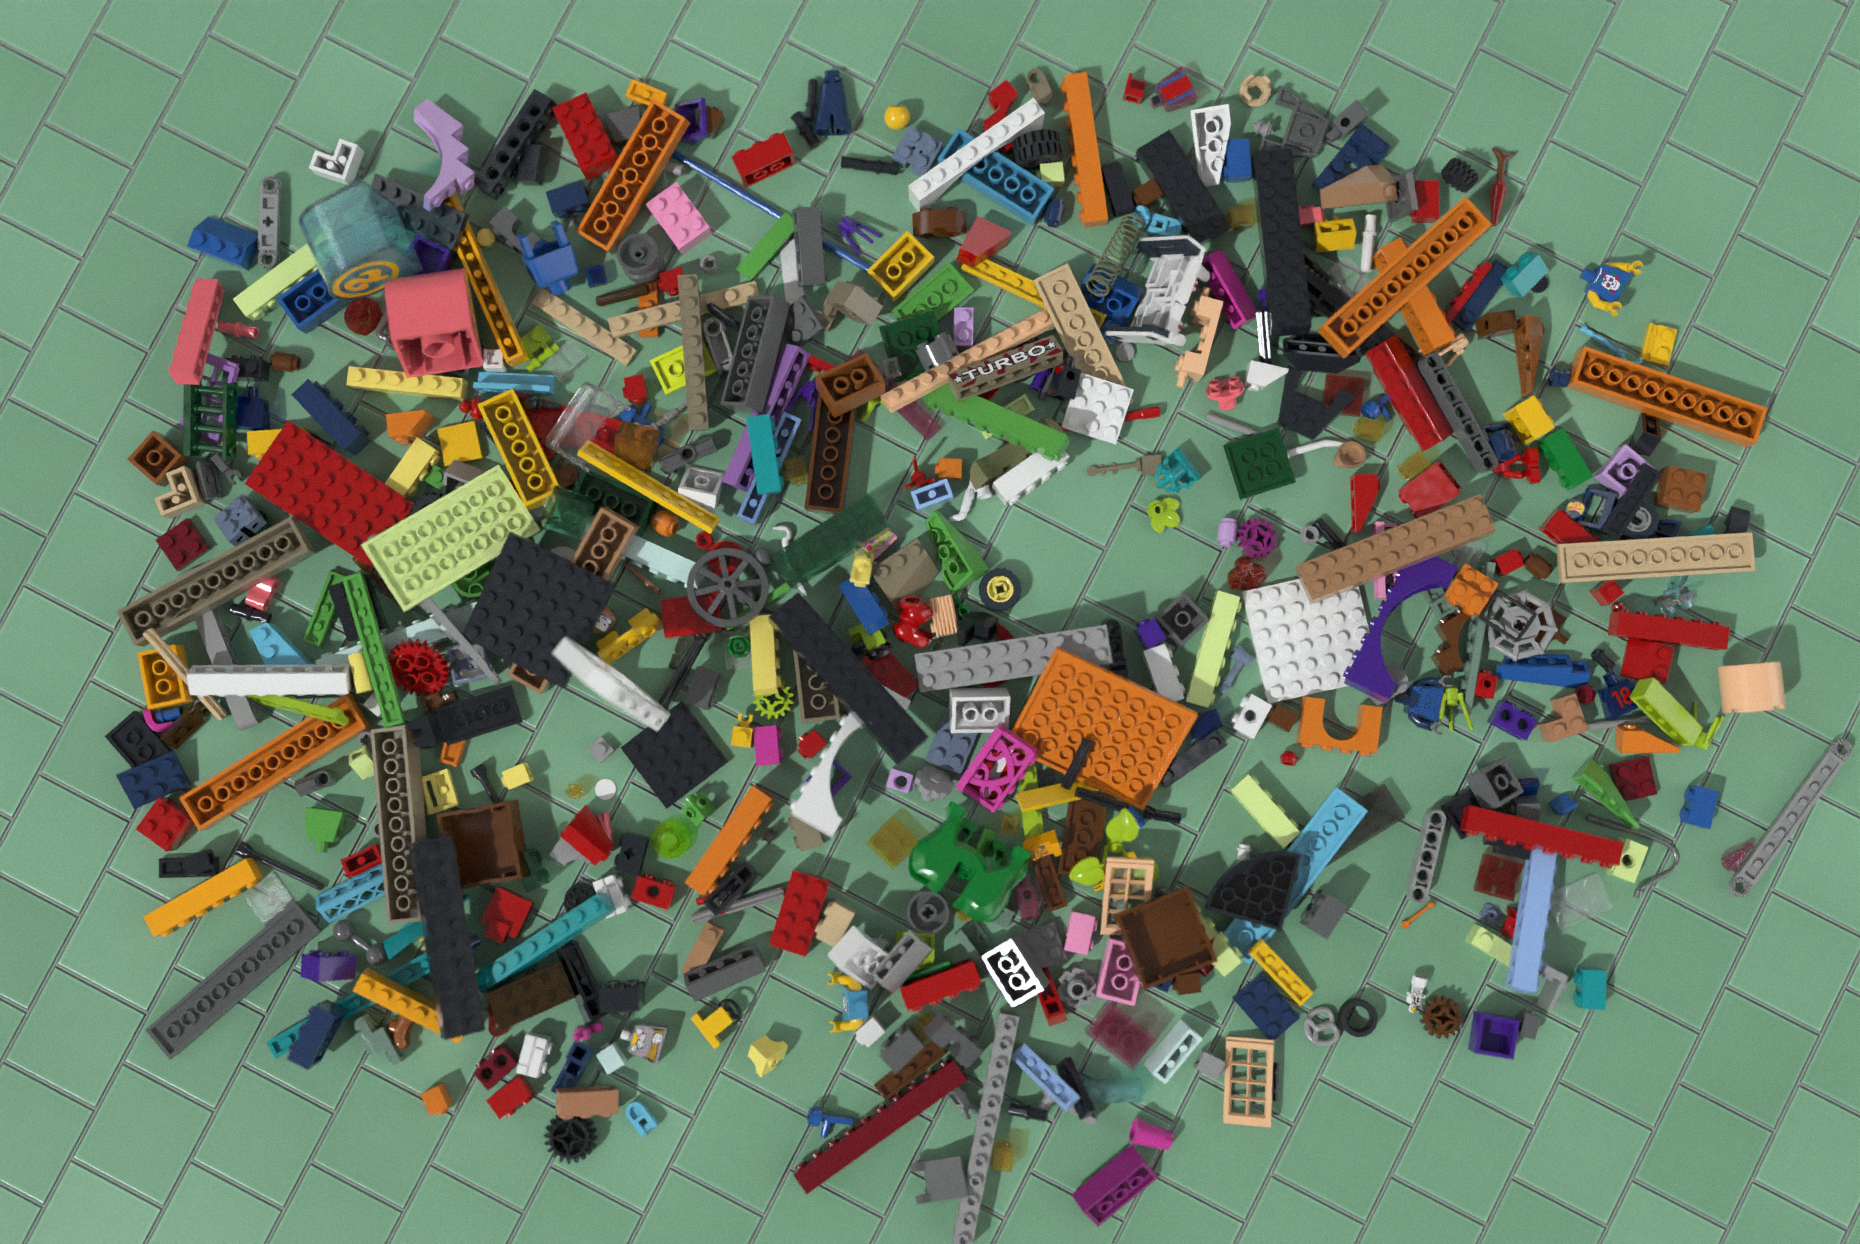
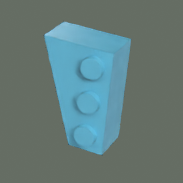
M266 622L249 631L265 665H315L291 642L276 624Z

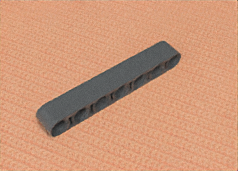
M1430 353L1422 357L1418 362V368L1474 469L1479 473L1494 470L1498 465V459L1442 358L1437 353ZM1428 360L1431 361L1432 367L1429 366ZM1437 376L1441 379V384L1438 382ZM1456 410L1459 411L1460 417L1456 415ZM1465 426L1469 429V434L1466 432ZM1475 443L1478 445V450L1475 449Z

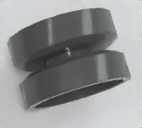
M633 234L626 237L620 243L617 249V258L625 275L631 281L648 283L660 276L659 273L664 269V259L656 241L651 236Z
M930 889L920 890L915 893L907 906V918L910 925L916 931L923 934H933L945 927L949 919V906L942 893L934 894ZM926 907H930V910H932L930 914L924 912Z

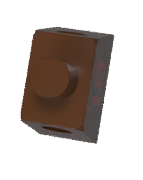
M1515 310L1489 313L1477 319L1475 327L1478 340L1514 334L1518 329Z

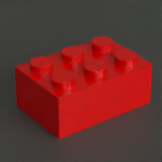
M783 132L772 134L768 140L758 141L747 150L741 149L732 156L735 169L745 188L796 165L793 151Z
M714 592L697 596L696 600L701 608L707 612L719 593ZM688 596L660 600L664 637L666 639L725 632L724 628L711 625L701 619L692 609ZM721 602L712 614L713 617L723 619Z

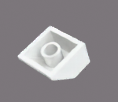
M688 465L678 487V493L715 514L723 487L722 478L725 473Z

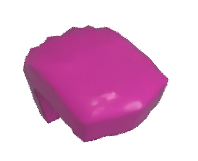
M144 709L143 711L146 723L152 731L163 732L174 723L166 722L159 724L154 710Z

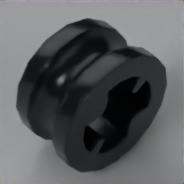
M1043 771L1038 775L1037 780L1041 787L1054 785L1055 777L1051 772ZM1044 774L1052 778V781H1049V785L1041 782Z

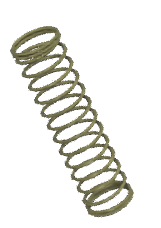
M1135 214L1123 216L1122 221L1086 282V287L1092 294L1100 297L1108 295L1114 280L1117 279V275H1119L1126 259H1128L1135 246L1134 244L1137 243V239H1139L1140 234L1145 228V223L1139 216ZM1128 216L1135 217L1142 223V226L1136 220L1125 218ZM1132 220L1138 223L1141 230L1139 231L1133 225L1125 224L1124 221ZM1126 225L1135 228L1137 231L1128 228ZM1122 230L1133 234L1135 238L1124 235ZM1119 235L1130 239L1132 244L1123 241ZM1116 240L1127 244L1130 249L1120 246ZM1113 246H1119L1120 248L1124 249L1127 254H1123L1117 251ZM1110 251L1121 254L1124 259L1117 258ZM1107 256L1118 259L1121 264L1112 262ZM1105 261L1113 263L1118 269L1109 267ZM1102 266L1110 268L1115 274L1106 272ZM1099 272L1108 274L1112 280L1104 278ZM1092 280H1096L1098 283L1106 286L1107 290L1096 287ZM1089 281H1091L1092 285L1098 290L1107 292L1105 294H1100L1093 291L1089 287Z

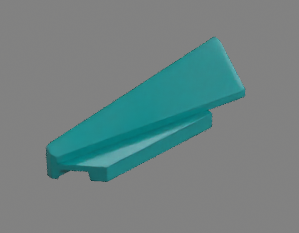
M462 895L464 903L471 898L470 895ZM421 921L408 922L399 929L401 932L383 942L389 959L397 957L410 945L423 937Z

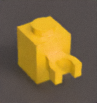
M738 713L740 725L733 726L731 745L752 748L754 734L753 728H749V725L753 721L754 715L749 714V720L743 721V713Z

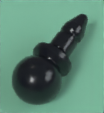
M528 396L524 400V406L529 411L537 409L541 411L542 408L559 409L562 407L559 403L542 401V398L538 399L535 396Z

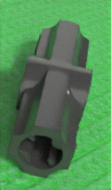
M710 435L690 445H683L680 449L658 459L664 473L667 474L687 464H693L697 460L718 450ZM691 450L693 452L692 457L684 459V453Z

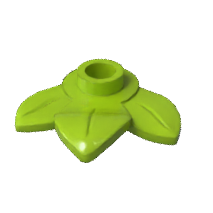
M1165 498L1162 501L1154 500L1148 504L1147 513L1151 517V526L1154 531L1162 534L1165 526L1174 528L1180 525V517L1175 512L1180 506L1178 500ZM1156 506L1159 507V512H1158V513L1155 512V507H1156Z

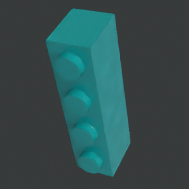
M769 414L746 417L758 496L781 493L784 481L783 476L778 474V469L781 468L780 457H776L775 450L778 449L777 438H773L772 430H776L774 419H770Z

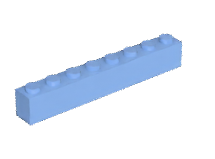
M1535 848V851L1530 850V860H1525L1505 987L1507 989L1530 994L1535 993L1539 988L1540 980L1538 979V974L1543 964L1541 954L1546 945L1544 934L1548 929L1547 915L1551 910L1550 895L1554 890V883H1552L1553 875L1557 871V864L1555 862L1558 854L1556 853L1554 855L1543 854L1542 850Z

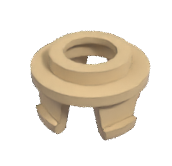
M1253 74L1248 75L1240 86L1239 94L1241 100L1250 107L1264 105L1271 94L1270 79L1266 75L1263 77L1253 76ZM1258 87L1261 91V96L1258 99H1252L1248 93L1249 88Z

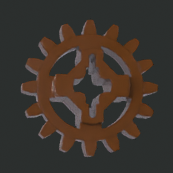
M1443 995L1441 1000L1438 996H1434V1001L1427 999L1428 1005L1422 1004V1007L1425 1009L1424 1012H1419L1423 1016L1419 1021L1425 1024L1423 1029L1425 1031L1429 1030L1428 1034L1431 1036L1435 1035L1438 1039H1441L1442 1035L1448 1039L1449 1033L1455 1036L1454 1030L1461 1029L1458 1023H1463L1464 1021L1459 1018V1016L1463 1015V1012L1457 1011L1460 1006L1457 1003L1453 1004V999L1449 998L1447 1000V997ZM1448 1006H1449L1450 1009L1452 1010L1453 1015H1451V1014L1448 1012V1011H1449ZM1444 1015V1016H1446V1017H1448V1018H1441V1019L1439 1020L1438 1018H1436V1017H1434V1016L1439 1017V1016ZM1429 1019L1433 1020L1435 1028H1433Z

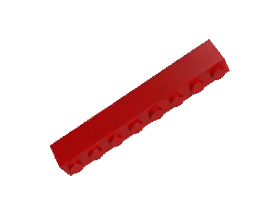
M1467 806L1463 809L1460 830L1465 831L1468 836L1478 837V835H1482L1489 841L1503 840L1506 845L1516 846V844L1523 845V849L1535 851L1536 848L1542 850V853L1547 855L1561 854V858L1568 860L1577 858L1581 859V863L1590 865L1594 862L1600 864L1599 867L1605 869L1620 866L1623 842L1474 806Z

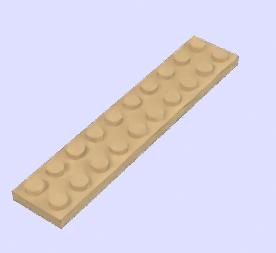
M1752 532L1557 545L1560 583L1756 571Z

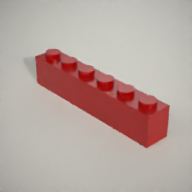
M1618 609V612L1610 613L1608 636L1710 650L1728 649L1730 627L1722 626V622L1711 621L1709 624H1705L1704 620L1701 619L1685 621V617L1678 616L1669 619L1665 614H1655L1654 617L1648 616L1649 612L1637 611L1636 614H1633L1628 609Z

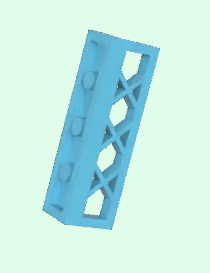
M478 372V380L473 382V388L478 392L504 393L513 388L515 392L522 394L554 396L555 376Z
M382 863L316 896V909L328 923L385 895L384 887H379V884L384 882ZM365 891H373L369 896L361 895ZM347 900H356L352 905L344 904ZM333 908L338 909V912L329 915L327 910Z

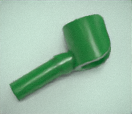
M955 593L952 597L958 607L959 619L962 620L963 613H970L969 608L963 606Z

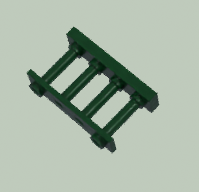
M202 379L200 385L184 384L183 456L201 455V451L222 453V461L236 459L238 397L236 382L223 383V388L202 386ZM201 394L223 396V407L202 405ZM201 413L223 415L222 426L202 424ZM201 432L222 434V445L201 443Z

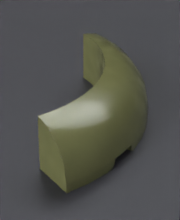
M1042 418L1038 421L1065 434L1062 427L1050 418ZM1008 443L995 452L975 460L970 469V480L973 487L977 490L991 484L992 480L1002 477L1033 453H1030L1021 445L1014 446Z

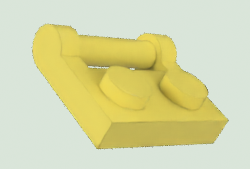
M449 768L422 777L423 796L427 809L425 810L426 816L460 805ZM428 781H431L438 804L436 807H434L427 785Z

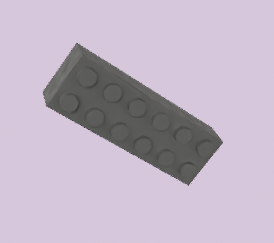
M774 295L748 296L720 405L735 412H763L790 303Z

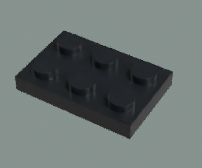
M133 711L105 735V738L131 768L172 751L161 740L159 735L151 730L146 720L138 711Z

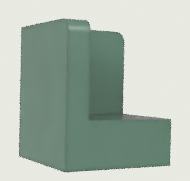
M1006 907L1002 914L991 923H996L1007 929L1012 916L1016 912Z

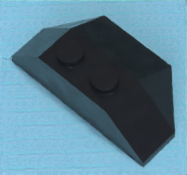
M1309 333L1283 338V355L1301 371L1337 374L1359 363L1361 360L1360 346L1343 359L1320 334Z

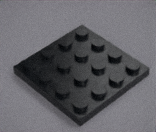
M683 701L668 711L671 715L658 731L648 726L620 747L666 809L729 762Z

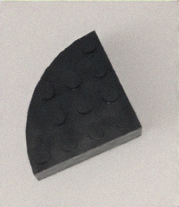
M1269 851L1255 854L1239 861L1229 868L1216 882L1208 896L1204 909L1281 931L1302 854L1288 851Z

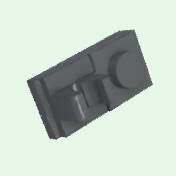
M197 461L194 471H197L198 478H196V481L199 482L202 499L219 500L223 498L215 463L213 461Z

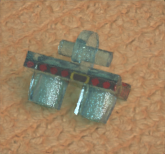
M1671 581L1667 583V589L1663 591L1664 595L1655 598L1654 602L1660 606L1663 614L1670 616L1676 613V604H1679L1682 609L1693 607L1692 598L1697 596L1696 591H1690L1687 587H1683L1682 584L1676 585Z

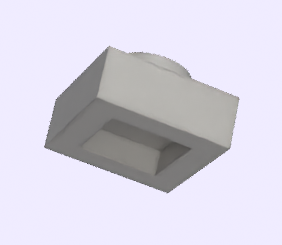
M603 736L598 738L587 749L599 763H602L615 751Z

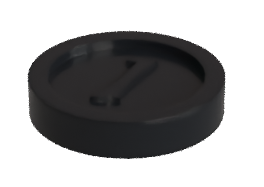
M1543 276L1530 290L1534 293L1545 291L1548 287L1547 278Z

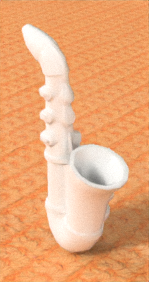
M970 480L959 514L950 517L949 521L965 519L975 497V492H978L977 499L991 498L993 494L990 492L989 485L975 490Z

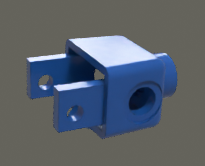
M555 220L550 222L557 239L555 241L548 242L542 239L535 242L534 247L531 248L526 235L523 233L517 235L523 251L521 258L531 280L541 288L548 286L551 295L561 294L570 290L572 287L569 278L579 273L572 243L566 239L561 223Z

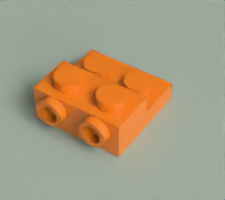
M1465 563L1443 597L1447 598L1446 602L1453 606L1458 605L1463 608L1462 611L1465 614L1477 617L1499 584Z

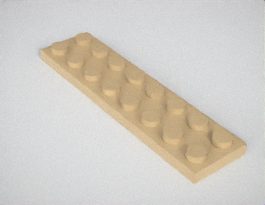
M1068 263L1034 279L1033 282L1068 355L1077 358L1075 368L1081 370V373L1127 387Z

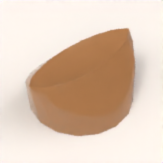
M1347 441L1339 446L1332 464L1341 468L1359 467L1366 460V452L1359 443Z

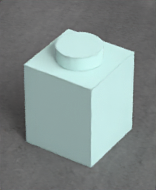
M609 1041L599 1047L600 1051L596 1054L607 1074L612 1073L628 1061L616 1041L612 1044Z

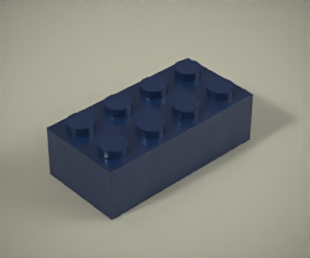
M307 379L291 395L343 450L357 455L372 441L368 436L370 432L363 425L360 426L355 422L357 418L351 412H347L343 408L344 405L337 398L330 395L331 391L325 385H321L318 381L313 382Z

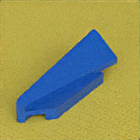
M1539 654L1519 659L1517 662L1507 656L1502 664H1497L1495 676H1498L1499 679L1576 689L1580 685H1587L1591 675L1587 660L1571 662L1569 654Z

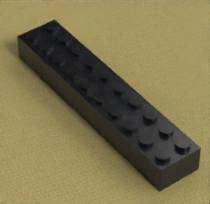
M1292 149L1253 152L1251 166L1270 337L1309 334L1312 323Z
M799 592L768 617L771 626L897 766L927 741L929 736Z
M452 835L408 843L440 1036L442 1039L448 1040L485 1031Z

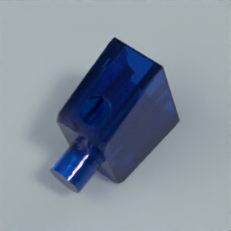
M247 386L246 397H237L236 429L271 430L269 402L263 398H258V387Z

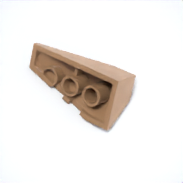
M1383 165L1364 166L1358 171L1320 189L1322 209L1382 204L1398 200L1396 180Z

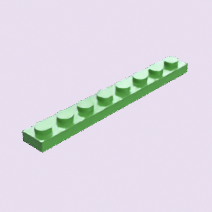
M360 572L343 577L342 580L384 726L386 728L404 723L406 720L364 574Z

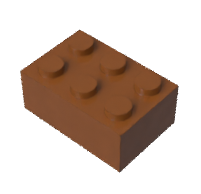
M867 352L815 376L816 389L834 418L885 394V381Z

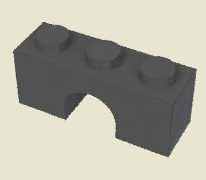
M503 206L489 221L493 226L491 230L499 238L501 236L507 239L505 243L512 250L517 248L521 252L519 254L521 257L523 251L516 236V231L522 222L507 207ZM533 231L527 235L531 248L534 247L535 242L542 240Z
M939 1012L923 1030L942 1049L948 1043L954 1041L948 1050L955 1060L968 1069L983 1053L978 1046L980 1042L973 1035L969 1037L967 1035L968 1032L961 1025L957 1027L955 1025L956 1022L949 1015L945 1017Z

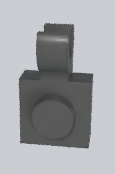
M217 453L211 457V460L227 476L231 484H237L234 481L235 475L242 479L245 478L242 472L234 470L231 466L233 464L231 460L222 461V455Z
M957 1087L947 1094L955 1107L961 1110L966 1120L971 1119L968 1113L969 1109L973 1113L979 1112L975 1105L969 1104L967 1093L962 1088Z

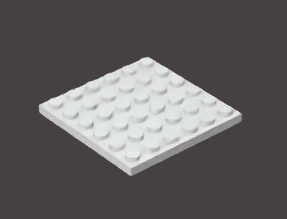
M1300 579L1241 592L1267 703L1270 704L1348 686L1344 684V671L1347 666H1352L1354 662L1352 660L1353 654L1356 649H1361L1363 644L1360 642L1364 634H1369L1359 586L1310 605Z

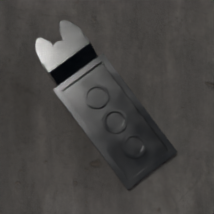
M512 685L436 708L437 713L425 714L411 720L408 728L419 731L420 737H417L413 742L414 746L430 749L445 743L447 746L522 723L523 720Z

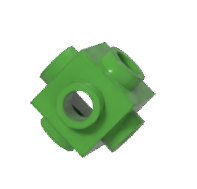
M701 791L696 796L691 794L684 801L686 805L681 810L697 827L715 811L716 807Z

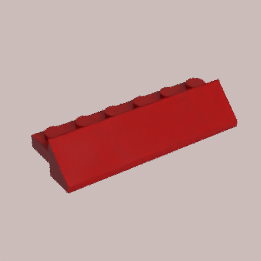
M1397 334L1364 353L1374 369L1372 370L1389 397L1394 409L1422 452L1444 441L1454 433Z

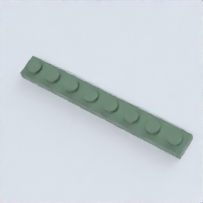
M1483 563L1479 568V572L1493 580L1496 563ZM1487 610V611L1485 612V614L1483 615V617L1486 618V619H1487L1488 610ZM1479 615L1477 617L1474 616L1473 622L1469 626L1471 636L1470 641L1466 644V652L1468 654L1467 660L1463 663L1464 678L1461 679L1459 686L1469 715H1471L1486 626V623L1479 619ZM1458 701V705H1456L1458 714L1464 715L1460 701Z

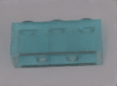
M1140 1078L1082 1079L1092 1103L1143 1102V1082Z

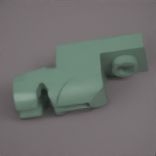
M370 1012L352 1022L356 1031L363 1030L359 1038L370 1055H374L385 1048L386 1057L393 1065L406 1059L402 1049L396 1048L393 1044L394 1035L388 1031L389 1024L378 1029L379 1024Z

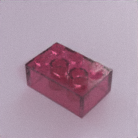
M1108 999L1084 1030L1089 1037L1132 1070H1134L1156 1041V1037Z

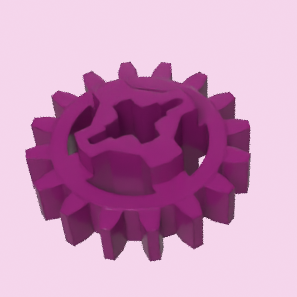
M1260 517L1254 518V520L1248 519L1247 523L1241 524L1243 529L1237 530L1240 534V537H1236V540H1240V544L1237 547H1243L1241 553H1248L1247 558H1252L1253 556L1254 559L1266 558L1267 554L1273 553L1271 548L1277 547L1274 543V540H1278V537L1274 536L1277 530L1271 529L1272 523L1266 524L1267 519H1262L1261 521Z

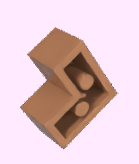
M1566 694L1551 699L1550 703L1556 718L1538 724L1544 742H1554L1588 731L1576 694Z

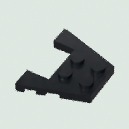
M1288 365L1278 425L1313 441L1331 424V421L1356 399V396L1340 389L1331 406L1296 391L1304 372Z

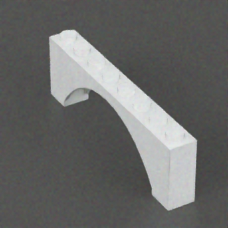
M1032 98L908 185L909 200L917 211L920 212L921 208H929L934 205L936 200L952 183L992 152L1013 142L1022 134L1042 129L1045 115L1042 108Z
M885 687L906 711L911 701ZM851 713L848 716L845 714L842 718L840 731H835L830 739L832 742L829 749L825 748L820 756L822 759L819 766L815 764L810 773L812 775L809 782L805 781L800 790L802 792L799 799L795 798L790 807L792 809V816L833 838L842 822V818L837 815L831 798V766L843 743L851 735L863 728Z

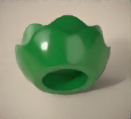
M735 634L728 640L727 650L732 657L743 658L750 652L751 643L747 636Z

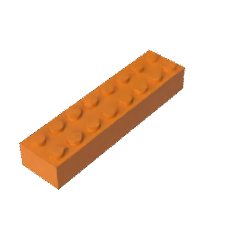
M652 99L576 232L614 255L690 122L670 108Z

